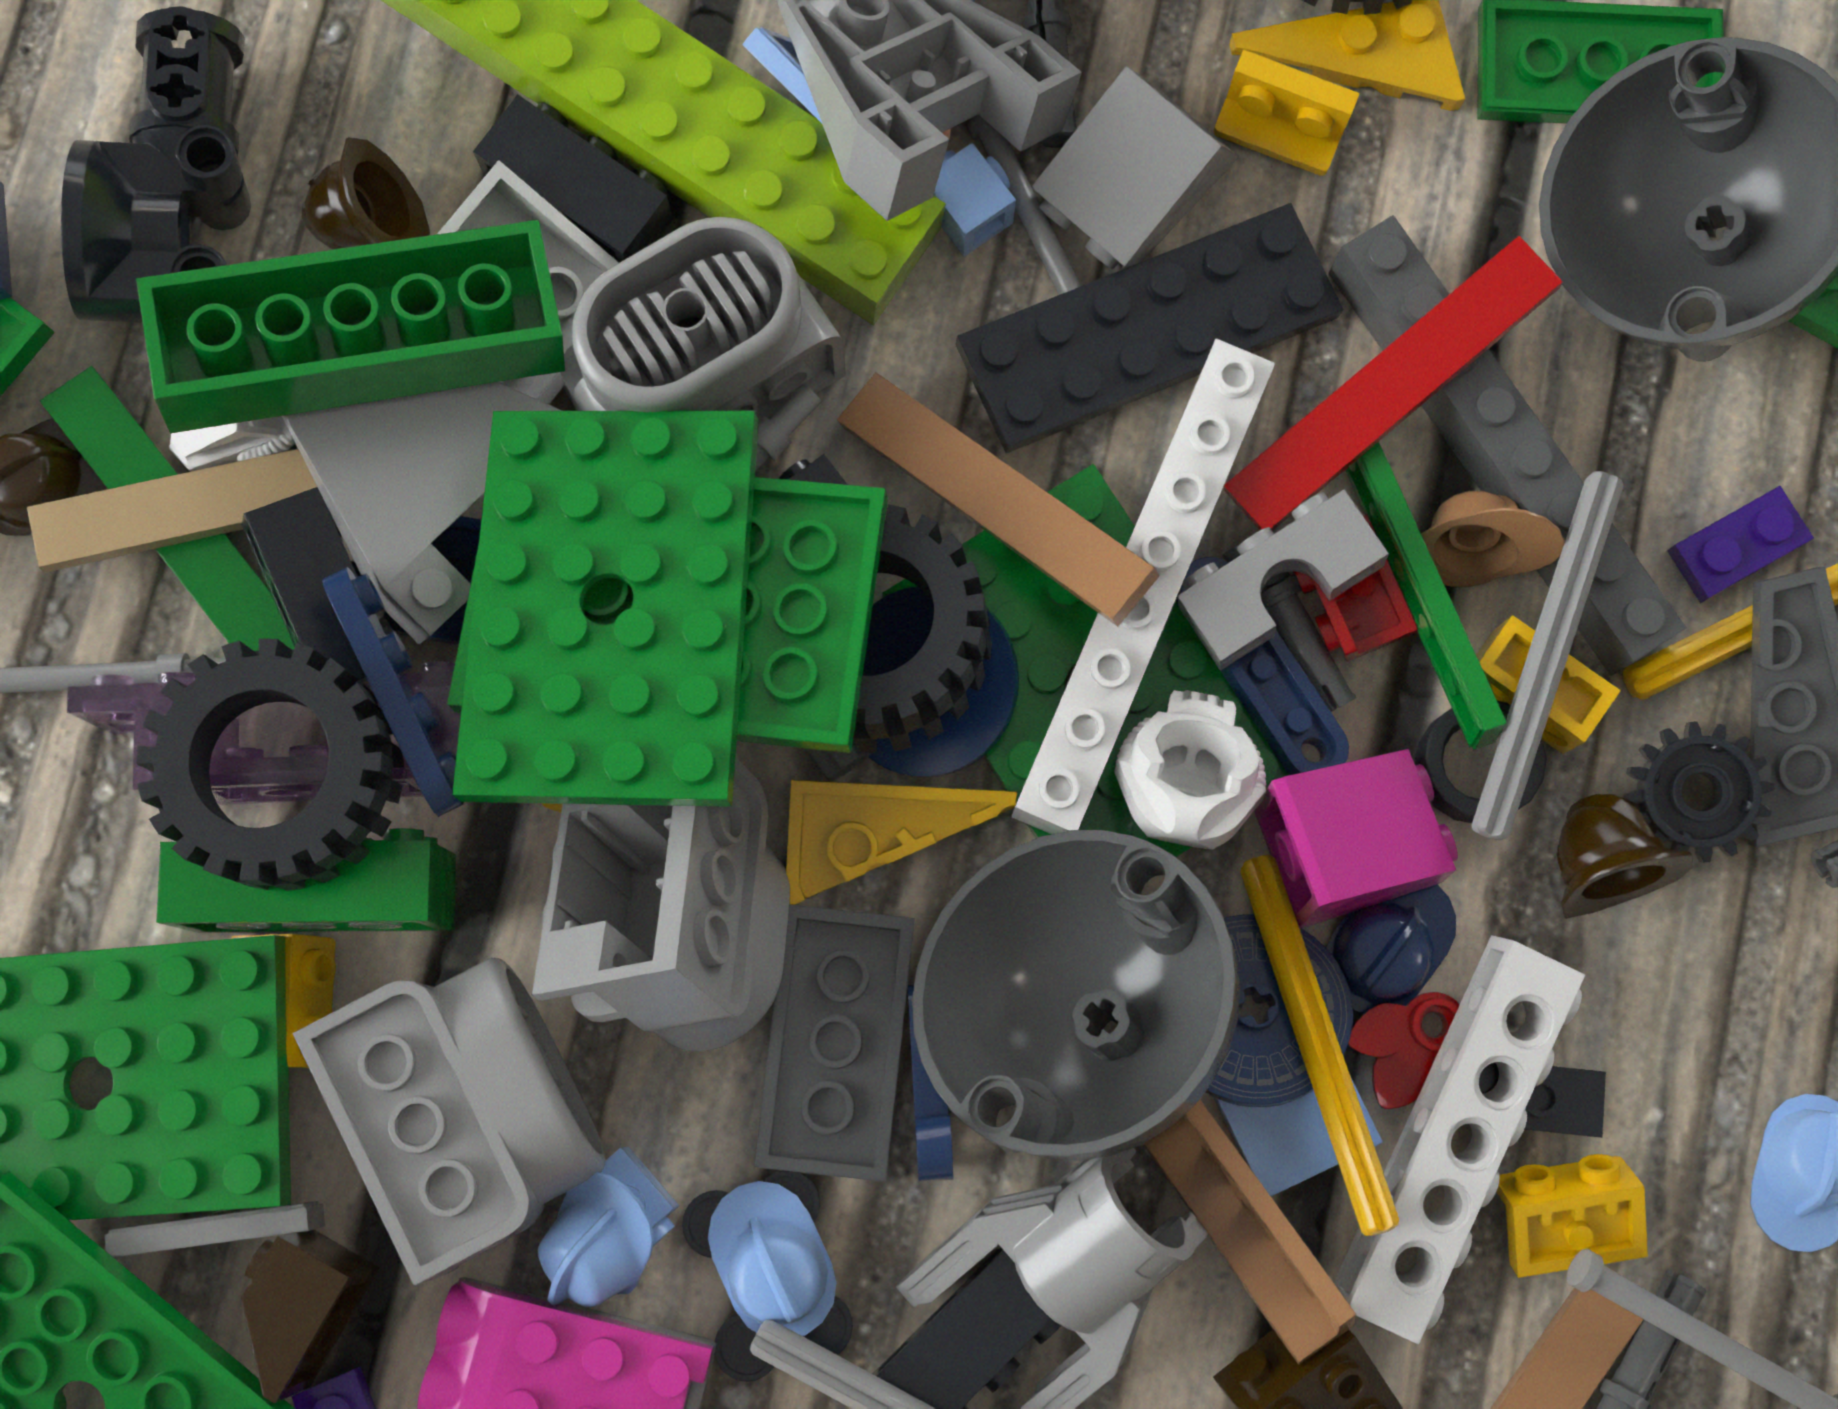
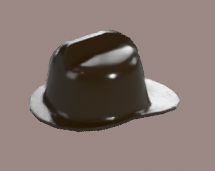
M53 418L43 421L21 433H8L0 436V533L4 535L26 536L32 533L27 511L29 506L103 491L107 488Z

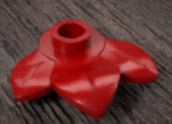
M1428 992L1414 997L1406 1006L1391 1003L1378 1004L1365 1012L1353 1025L1348 1046L1359 1053L1376 1057L1372 1068V1086L1377 1103L1381 1108H1399L1417 1100L1460 1005L1449 995L1439 992ZM1430 1012L1437 1014L1442 1021L1441 1032L1433 1038L1429 1037L1422 1028L1423 1018Z

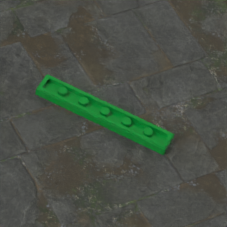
M90 366L40 400L44 408L108 489L177 475L173 467L93 366ZM225 534L155 549L229 644L241 641L253 651H259V638L279 639L290 649L294 650L293 643L269 589Z
M1378 442L1346 469V473L1365 515L1367 514L1376 536L1389 553L1387 561L1416 623L1419 636L1469 747L1476 750L1495 743L1507 722L1384 451Z

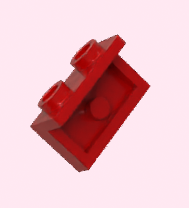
M1367 514L1364 515L1363 517L1365 518L1371 529L1374 531ZM1387 560L1384 567L1331 601L1327 599L1319 585L1311 577L1294 571L1303 594L1305 595L1316 590L1325 613L1314 617L1328 651L1332 652L1341 648L1347 662L1418 632L1416 623Z

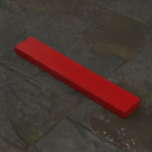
M1518 236L1224 485V491L1259 530L1267 527L1271 531L1275 530L1292 515V512L1298 506L1320 492L1558 291L1563 281Z

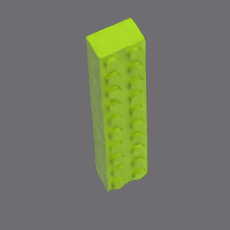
M381 0L535 103L543 102L553 107L567 120L570 126L587 137L591 135L600 139L620 159L637 170L647 171L657 178L667 190L709 218H737L765 229L787 250L793 260L797 273L803 280L873 326L941 229L946 203L934 195L933 198L886 221L844 182L823 124L817 118L637 0Z

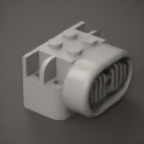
M712 217L688 223L613 266L594 280L583 294L577 306L572 325L573 345L564 354L565 371L560 372L565 384L562 390L576 411H755L758 421L764 416L771 419L803 384L816 394L846 376L843 339L797 273L793 260L787 250L765 229L751 222L730 217ZM687 318L701 319L698 324L689 328L676 326L680 321Z
M735 758L732 807L606 804L562 805L557 842L552 852L553 867L548 898L543 909V929L532 991L533 997L543 1001L571 995L576 1011L592 1022L627 1018L640 1029L646 1032H654L668 1044L681 1050L695 1052L710 1051L726 1046L744 1036L762 1019L774 1001L782 979L790 904V883L783 863L766 845L768 806L763 788L756 777L737 758Z
M489 958L435 987L402 980L386 984L292 1033L414 1286L449 1274L458 1269L461 1264L527 1230L538 1220L545 1203L584 1183L595 1173H601L604 1169V1149L587 1106L532 998L516 973L502 959Z

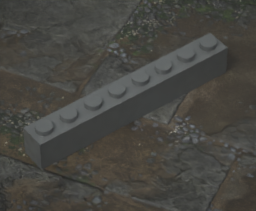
M1394 215L1343 245L1328 273L1382 351L1449 295L1447 289ZM1488 349L1421 406L1480 491L1507 496L1518 504L1520 510H1527L1546 517L1560 529L1566 540L1584 482ZM1613 523L1611 524L1577 628L1610 676L1629 666L1687 628ZM1560 557L1552 564L1537 569V572L1549 588Z

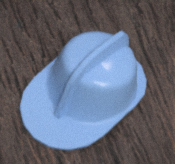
M1803 1094L1787 1099L1771 1113L1764 1130L1762 1145L1751 1183L1750 1204L1758 1226L1770 1240L1792 1251L1813 1252L1829 1247L1838 1240V1102L1823 1095Z
M597 1172L584 1183L567 1191L556 1221L539 1244L538 1258L545 1274L551 1281L547 1300L552 1305L560 1304L569 1298L584 1307H593L602 1304L616 1294H630L638 1285L652 1253L654 1236L651 1221L640 1200L626 1185L611 1175Z
M756 1181L736 1187L721 1199L711 1216L708 1233L712 1259L731 1303L745 1325L756 1333L765 1320H773L797 1334L805 1336L823 1323L834 1304L837 1284L832 1262L814 1222L798 1196L780 1184Z

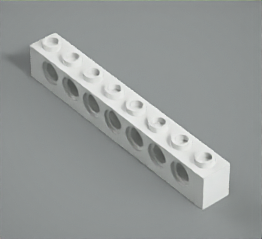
M1215 339L1126 547L1153 566L1160 576L1119 627L1101 614H1097L1014 808L1012 818L1050 834L1079 829L1274 368V362Z

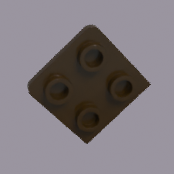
M1273 1329L1213 1376L1216 1383L1236 1409H1403L1356 1336L1350 1330L1298 1365Z

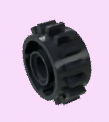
M1688 722L1685 725L1683 739H1679L1677 734L1670 728L1660 731V739L1663 746L1657 749L1649 744H1643L1638 750L1647 760L1643 767L1627 768L1626 774L1638 780L1637 790L1623 794L1624 799L1628 802L1638 803L1640 813L1653 830L1654 835L1659 837L1662 843L1666 840L1672 842L1671 849L1688 851L1689 847H1694L1698 861L1703 863L1711 862L1712 847L1718 846L1726 856L1732 857L1738 854L1734 839L1741 836L1755 841L1760 835L1751 824L1756 817H1770L1772 810L1761 804L1762 794L1775 790L1774 783L1761 781L1758 771L1768 763L1765 757L1750 759L1745 751L1748 748L1750 739L1746 736L1739 737L1732 742L1726 741V726L1722 724L1714 725L1709 731L1708 736H1702L1698 722ZM1694 773L1707 777L1714 787V798L1711 804L1701 811L1690 808L1682 797L1683 783Z

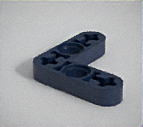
M908 985L918 1181L953 1180L952 1136L948 1106L934 1089L921 1062L913 1027L912 998L914 985Z

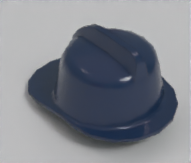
M1438 884L1346 914L1334 930L1326 948L1338 962L1345 975L1351 993L1353 1009L1364 1014L1369 1009L1383 1003L1406 1006L1410 1000L1416 997L1451 948L1456 936V914L1449 896Z

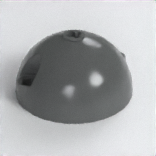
M1725 37L1701 39L1673 45L1645 56L1614 74L1595 90L1569 119L1553 146L1543 174L1539 200L1540 232L1548 260L1556 275L1563 281L1562 285L1580 306L1611 329L1639 342L1679 349L1687 358L1698 362L1716 359L1722 356L1732 345L1764 334L1793 318L1816 300L1838 275V83L1824 69L1799 53L1769 42ZM1712 72L1724 73L1720 81L1714 85L1696 87L1700 78ZM1723 120L1715 123H1705L1707 121ZM1729 227V230H1723L1722 239L1710 240L1709 237L1716 238V229ZM1715 321L1703 333H1686L1687 330L1697 325Z
M1071 830L1038 837L1011 848L975 873L960 887L941 911L928 935L916 969L912 998L914 1035L921 1062L934 1089L951 1111L967 1126L1006 1152H1023L1046 1159L1073 1161L1108 1157L1144 1144L1173 1126L1196 1105L1214 1081L1230 1049L1238 1020L1240 979L1237 956L1222 913L1205 885L1184 863L1162 848L1131 835L1105 830ZM1165 875V879L1157 891L1149 895H1142L1144 885L1151 878ZM1110 1021H1113L1117 1024V1027L1109 1034L1104 1028ZM1016 1105L1013 1118L1007 1124L997 1127L996 1120L999 1111L1008 1106Z

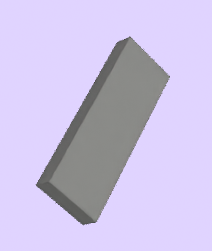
M319 1201L128 1226L109 1230V1234H104L105 1250L112 1257L310 1231L325 1227L323 1203L319 1204Z

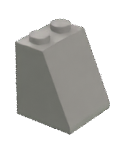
M1125 66L1035 181L1032 188L1045 198L1039 208L1049 218L1066 230L1074 223L1091 238L1085 247L1096 258L1111 269H1114L1119 262L1125 267H1130L1142 262L1233 165L1239 155L1148 79Z

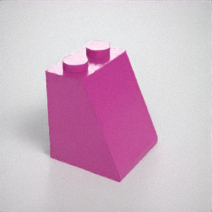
M1409 749L1285 776L1273 780L1269 784L1263 801L1255 809L1254 813L1269 853L1276 859L1299 929L1440 884L1456 871L1453 861L1458 859L1455 840L1445 824L1438 825L1430 801L1434 799L1430 777L1423 765L1414 764Z

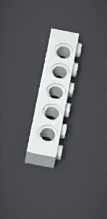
M1491 935L1384 1171V1176L1399 1217V1225L1389 1232L1375 1236H1365L1359 1226L1334 1281L1335 1286L1354 1310L1356 1316L1416 1344L1420 1343L1425 1330L1431 1329L1437 1323L1444 1306V1294L1442 1292L1453 1268H1458L1465 1261L1472 1243V1234L1470 1232L1480 1208L1488 1205L1497 1191L1500 1179L1499 1172L1497 1171L1508 1146L1514 1145L1524 1131L1527 1122L1525 1108L1535 1086L1544 1082L1554 1063V1051L1552 1048L1562 1026L1568 1024L1579 1009L1582 999V992L1579 988L1585 974L1516 941ZM1522 1002L1526 1010L1525 1022L1518 1031L1511 1034L1506 1022L1508 1012L1515 1004ZM1495 1062L1499 1070L1498 1082L1491 1091L1482 1094L1479 1088L1480 1074L1486 1066ZM1470 1124L1472 1130L1470 1144L1464 1151L1453 1154L1451 1139L1454 1132L1460 1126ZM1443 1185L1445 1191L1443 1204L1437 1211L1425 1214L1423 1202L1426 1194L1432 1188ZM1416 1247L1418 1256L1414 1267L1405 1274L1396 1275L1395 1264L1400 1253L1407 1248Z

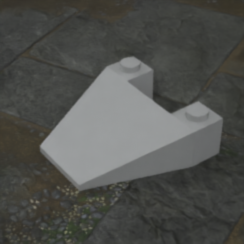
M776 0L842 178L853 191L886 221L933 198L949 139L942 132L979 115L1019 151H1023L1063 130L1082 72L1039 35L971 0Z
M500 382L282 417L361 575L368 574L383 601L384 610L420 644L431 636L468 600L471 584L431 543L484 495L493 411L562 410Z

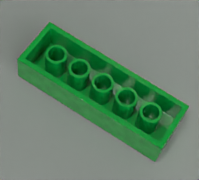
M539 220L136 278L153 396L170 434L565 371L563 335Z

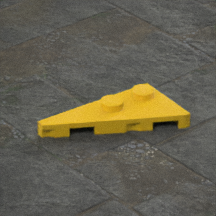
M1412 0L1411 4L1396 9L1392 1L1383 3L1381 13L1364 15L1362 7L1348 10L1347 14L1332 13L1232 33L1229 46L1232 55L1241 56L1244 49L1273 61L1312 70L1311 75L1329 82L1354 88L1371 87L1380 94L1399 99L1403 92L1441 101L1440 109L1448 111L1459 110L1465 101L1439 0Z
M792 779L786 875L790 883V904L800 903L836 885L848 882L875 868L933 845L946 837L995 818L999 814L1015 808L1017 792Z

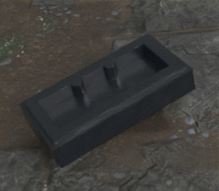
M1495 1062L1486 1066L1480 1074L1479 1088L1482 1094L1491 1091L1498 1082L1499 1070ZM1552 1066L1544 1082L1535 1086L1525 1108L1527 1122L1524 1130L1603 1138L1606 1072Z

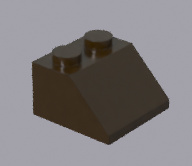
M315 1229L279 1235L274 1242L267 1239L255 1252L245 1271V1276L251 1279V1282L243 1293L241 1302L263 1397L273 1403L280 1402L312 1386L380 1267Z

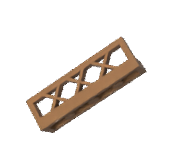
M1200 1099L1173 1126L1143 1144L1189 1211L1193 1213L1196 1219L1208 1231V1238L1298 1365L1354 1326L1356 1319L1354 1310Z

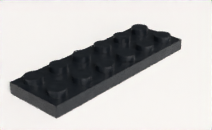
M1288 203L960 334L956 338L955 345L1000 443L1007 454L1200 375L1215 339L1254 353L1333 321L1340 316L1344 309L1292 203Z

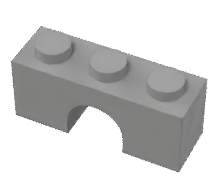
M1345 489L1330 499L1324 492L1316 494L1292 512V516L1295 519L1294 522L1273 534L1269 527L1256 532L1237 547V551L1240 554L1239 557L1220 569L1214 562L1207 564L1183 581L1182 585L1186 591L1178 595V607L1220 671L1275 636L1277 625L1265 609L1260 595L1264 585L1275 575L1288 571L1304 573L1319 585L1327 599L1331 601L1384 567L1389 553Z

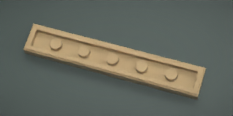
M299 449L33 505L27 507L38 565L46 573L242 530L241 523L244 513L315 488L317 485Z

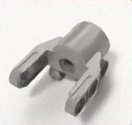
M1134 1148L1108 1157L1082 1160L1051 1186L994 1197L924 1258L896 1286V1289L913 1308L918 1304H930L997 1245H1000L1015 1262L1018 1275L1035 1303L1053 1321L1069 1330L1075 1331L1085 1342L1084 1345L1037 1383L1034 1395L1020 1409H1075L1112 1379L1131 1349L1153 1288L1193 1255L1194 1250L1208 1235V1231L1191 1212H1187L1183 1216L1169 1217L1149 1235L1135 1223L1123 1207L1113 1186L1118 1179L1134 1167L1130 1160L1136 1153Z

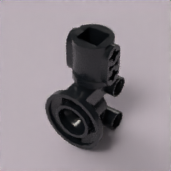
M183 6L159 9L144 14L137 21L135 48L143 57L140 112L130 119L129 143L76 140L70 147L62 185L61 245L67 293L72 310L79 320L143 323L136 278L227 265L221 253L212 247L201 244L192 245V217H199L210 228L229 230L243 224L251 210L249 192L238 160L239 133L230 124L233 71L243 63L245 37L237 26L222 17ZM179 31H190L192 39L186 41L185 48H173L171 41L177 40Z

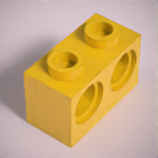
M1514 615L1510 616L1492 631L1476 654L1496 700L1507 702L1510 705L1535 634L1534 629ZM1568 655L1542 740L1562 754L1585 743L1621 690L1571 655Z

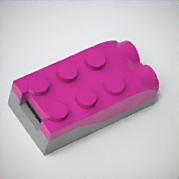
M462 1277L451 1286L445 1299L438 1322L434 1353L425 1371L417 1409H702L717 1343L712 1339L566 1302L552 1305L546 1297Z

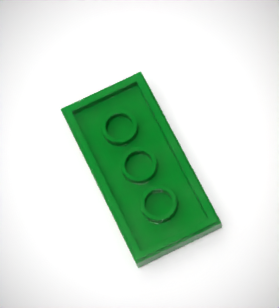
M1482 0L1478 7L1477 120L1567 124L1573 114L1595 90L1614 74L1639 59L1673 45L1701 39L1723 37V9L1540 0ZM1712 72L1700 78L1696 87L1712 86L1720 81L1724 73Z

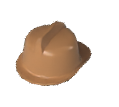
M1468 491L1454 495L1444 501L1433 516L1431 528L1421 534L1444 585L1450 587H1472L1501 577L1545 567L1560 557L1565 542L1560 529L1546 517L1527 510H1520L1518 504L1507 496L1485 491Z

